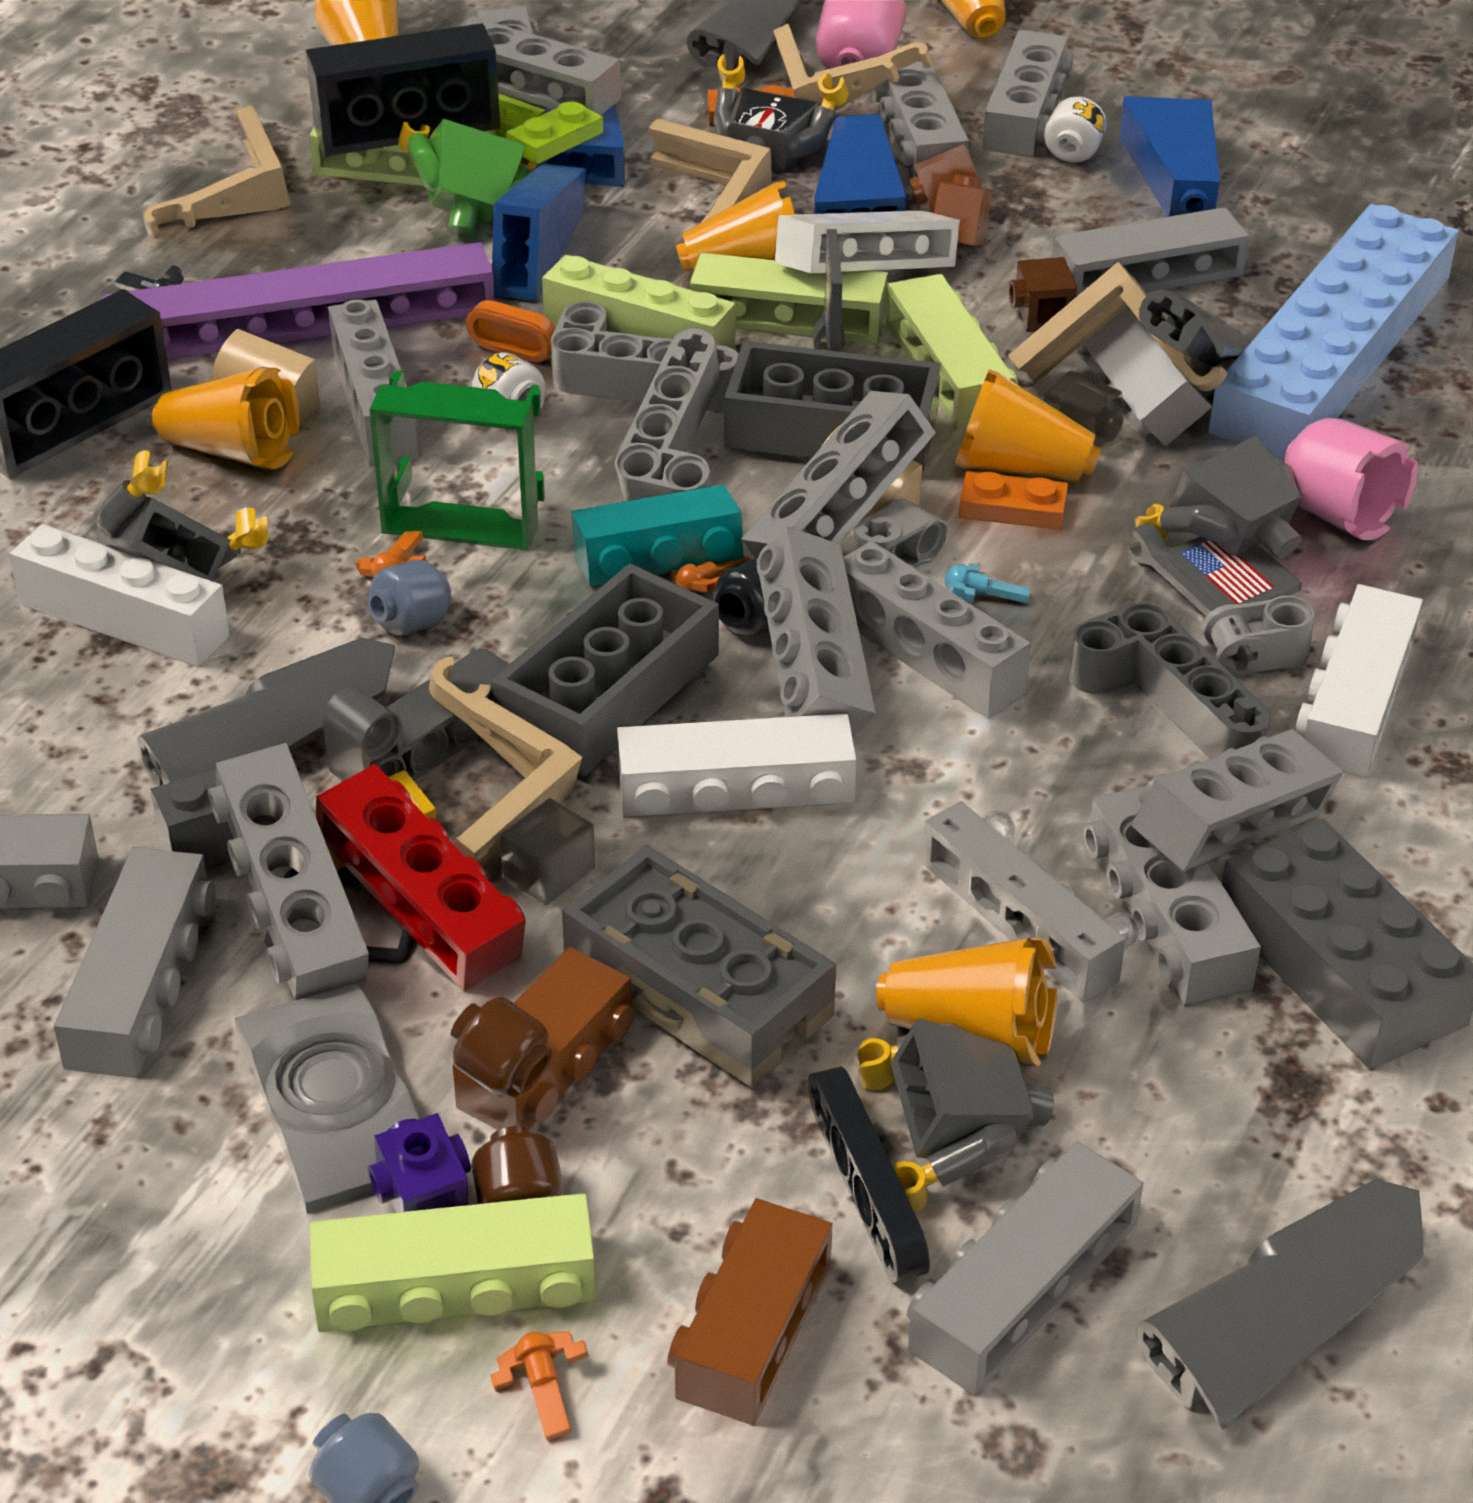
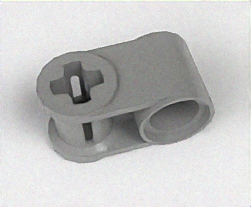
M903 498L896 499L887 507L871 516L863 518L854 528V537L859 543V547L869 541H873L913 568L935 558L942 550L948 534V526L944 520Z
M1279 596L1271 600L1238 605L1226 604L1217 607L1206 616L1202 624V631L1209 644L1216 647V660L1234 677L1276 669H1294L1301 667L1309 658L1315 613L1309 602L1295 596ZM1230 619L1234 620L1237 626L1233 627ZM1232 655H1236L1237 662L1233 660Z

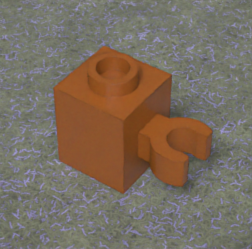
M961 145L913 165L917 177L909 179L918 204L921 205L927 202L933 213L939 182L953 183L954 174L978 178L967 148Z
M954 174L953 183L939 182L934 214L960 220L957 243L973 246L983 245L993 190L980 188L982 180L980 178Z

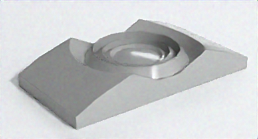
M350 984L236 1017L237 1032L306 1213L374 1193L367 1168L368 1165L376 1163L374 1135L387 1131L399 1121L405 1119L419 1120L410 1092L397 1074L391 1060L376 1013L358 984Z

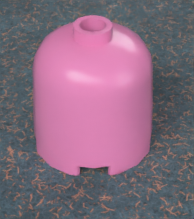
M825 0L816 33V52L822 65L827 69L878 57L896 50L906 22V4L904 0Z
M1324 418L1308 425L1290 443L1285 453L1284 463L1292 468L1295 483L1300 492L1301 499L1298 506L1309 514L1360 540H1375L1390 530L1391 526L1384 523L1397 506L1406 509L1415 489L1418 473V462L1409 458L1408 450L1410 446L1407 443L1350 421L1336 418Z

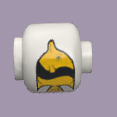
M1081 96L1069 97L1061 101L1053 110L1046 124L1044 132L1046 146L1054 156L1068 163H1081L1090 159L1098 150L1106 132L1107 122L1104 112L1095 102Z
M505 352L493 354L484 360L475 371L472 387L496 389L506 399L526 401L531 386L538 385L541 408L545 400V381L542 373L535 366L514 354Z

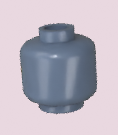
M410 560L385 567L374 575L367 599L368 609L373 619L387 632L394 636L409 635L433 628L443 621L451 601V589L445 575L425 560Z
M365 1413L352 1420L347 1414H341L325 1425L313 1440V1446L318 1452L310 1465L309 1478L328 1503H409L419 1489V1484L415 1480L419 1469V1458L415 1450L380 1413Z

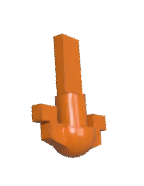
M422 531L404 532L386 553H379L375 558H359L355 562L359 574L374 577L376 573L385 567L407 562V558L424 539ZM411 556L408 561L425 560L427 562L426 556Z
M744 556L742 559L718 563L709 561L699 566L687 564L680 569L669 571V578L678 586L696 594L708 593L714 590L716 581L726 571L749 561L750 557Z
M570 1331L553 1333L531 1332L524 1335L515 1346L496 1358L500 1371L490 1374L493 1388L495 1391L516 1384L513 1371L523 1367L526 1368L547 1441L572 1433L553 1359L556 1355L565 1352L569 1364L589 1357L584 1340L574 1343Z

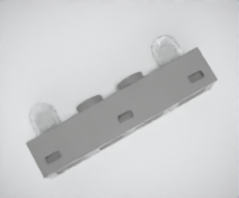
M960 801L925 820L922 864L1011 941L1029 937L1046 938L1052 946L1056 969L1044 970L1082 1003H1085L1120 981L1124 950L1132 946L1138 937V926L1135 920L1125 913H1114L1102 919L1078 899L1069 887L1060 884L1042 869L1030 854L1021 851L1010 842L1015 833V825L1008 814L1001 811H993L980 817L965 803Z

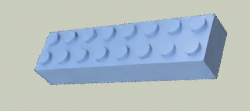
M1371 203L1226 371L1227 376L1224 382L1214 391L1209 433L1236 443H1241L1256 436L1271 455L1285 459V453L1290 443L1308 425L1324 418L1337 419L1448 280L1459 230L1444 226L1435 219H1421L1401 213L1389 205H1375Z

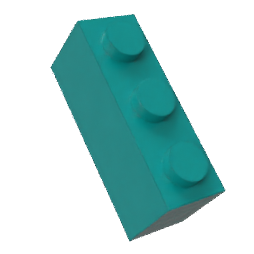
M725 485L571 511L575 559L589 586L605 584L629 563L657 575L680 569L687 564L699 566L709 561L718 563L744 558L743 541L741 540L743 537L742 512Z

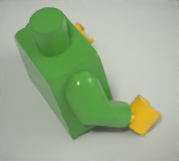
M446 119L441 121L431 134L429 140L430 127L428 125H422L420 132L411 129L408 122H404L398 139V145L403 151L411 154L422 184L429 190L430 204L433 207L451 212L448 231L455 236L472 237L475 234L477 220L491 222L494 218V203L528 176L536 167V164L531 161L528 166L520 163L525 150V144Z

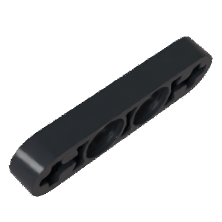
M843 1066L811 1073L808 1076V1093L815 1119L888 1278L895 1283L928 1274L930 1258L923 1230L848 1072Z

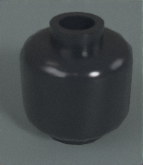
M756 559L746 561L726 571L716 581L713 590V602L719 604V619L735 634L747 637L768 630V620L764 611L765 604L760 577L757 572Z

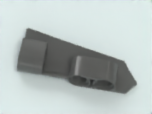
M727 0L690 32L686 42L688 51L696 61L718 68L719 57L725 55L726 70L732 71L739 65V56L743 60L749 58L754 64L759 65L776 38L773 30L784 26L800 0Z
M1166 289L1155 290L1149 293L1142 300L1139 308L1140 322L1149 333L1191 358H1196L1211 367L1219 364L1225 356L1241 355L1251 343L1236 328L1188 299H1184ZM1163 312L1169 315L1167 318L1169 323L1161 317Z
M361 637L264 674L249 686L246 694L242 697L138 736V748L148 774L156 786H161L182 778L215 770L217 762L287 743L291 752L324 732V710L332 696L339 690L348 686H355L374 700L385 696L395 654V645Z
M1374 1179L1275 1232L1255 1249L1247 1265L1139 1322L1136 1328L1137 1340L1146 1361L1185 1407L1191 1408L1205 1401L1218 1426L1223 1430L1228 1429L1301 1363L1422 1260L1424 1252L1419 1190Z

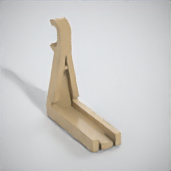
M789 24L773 30L778 43L779 53L785 64L796 98L820 102L821 106L823 97L818 86L820 77L824 73L830 74L832 79L831 89L839 85L841 77L844 78L849 93L848 99L841 106L834 107V112L888 79L896 83L900 78L898 70L916 62H922L924 68H931L933 64L927 45L922 42H914L884 55L815 72L813 77H809Z
M253 105L236 109L238 120L247 139L243 140L245 149L253 166L187 196L148 207L143 213L147 232L151 237L156 238L160 234L158 229L160 224L178 219H183L186 226L194 227L195 220L272 211L291 206L282 167Z
M657 118L648 128L649 136L654 138V149H657L651 156V165L727 185L701 223L772 184L771 148Z
M1117 262L1008 356L1021 372H1026L1031 380L1037 383L1127 306L1139 319V308L1147 293L1136 279ZM1162 314L1161 317H1162L1166 322L1169 323V321H1168V320L1165 318V316ZM1152 335L1196 389L1211 391L1224 382L1227 372L1222 367H1212L1208 374L1198 376L1190 366L1191 357Z
M453 656L445 657L439 660L433 667L429 683L430 694L436 701L467 723L525 777L522 782L456 838L455 846L464 853L465 857H473L485 871L572 793L583 757L561 741L489 700L488 695L491 685L480 684L479 689L473 693H465L448 681L451 679L454 666Z

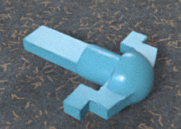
M969 563V566L957 564L951 567L945 575L946 588L957 596L963 597V600L973 603L975 595L985 596V594L1024 603L1028 602L1030 588L989 579L988 575L979 574L980 565Z

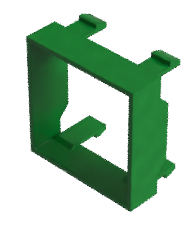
M395 371L389 377V386H380L369 409L381 533L402 536L404 532L422 531L425 539L529 551L538 528L537 505L539 501L544 502L545 500L543 472L536 471L533 419L534 416L540 417L541 415L538 385L531 386L526 401L506 399L496 389L421 382L405 388L403 371ZM394 416L517 430L522 519L512 518L504 509L432 501L419 507L400 505L413 476L411 456H404L397 462L398 474L396 479L394 476L390 423Z

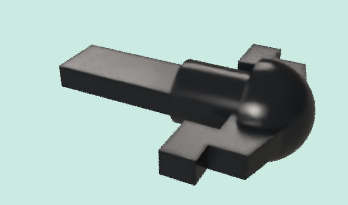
M172 265L164 273L166 278L154 280L124 271L114 283L118 288L134 291L182 284L184 277L181 274L180 267Z

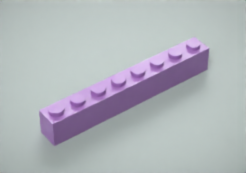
M482 242L127 291L160 312L167 360L217 353L227 338L237 329L275 344L331 336L328 306L342 305L350 300L368 301L376 299L386 328L466 317L481 301H495L493 271ZM111 294L102 295V299Z

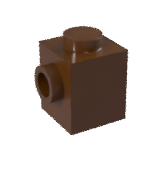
M1064 257L1018 260L1016 280H1010L1009 282L1011 308L1018 309L1026 332L1037 331L1074 300L1077 295V286Z

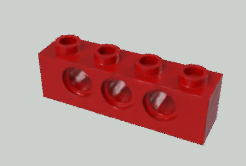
M373 764L316 796V820L327 847L463 992L522 956L526 919L519 904L512 897L503 896L487 880L481 865L473 857H465L449 840L440 822L434 818L428 819L412 802L409 792L402 783L397 780L392 781L376 764Z

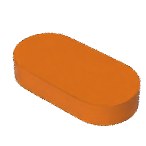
M484 300L478 303L466 318V328L470 337L484 349L497 353L514 354L523 360L534 363L544 362L551 356V337L556 327L548 318L539 313L492 300Z

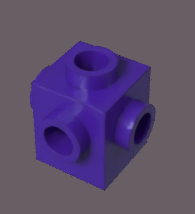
M438 1113L419 1120L405 1119L399 1121L387 1131L374 1135L376 1163L368 1165L367 1168L372 1188L380 1204L391 1201L395 1213L469 1205L468 1177L466 1173L471 1172V1164L466 1147L459 1134L448 1136Z

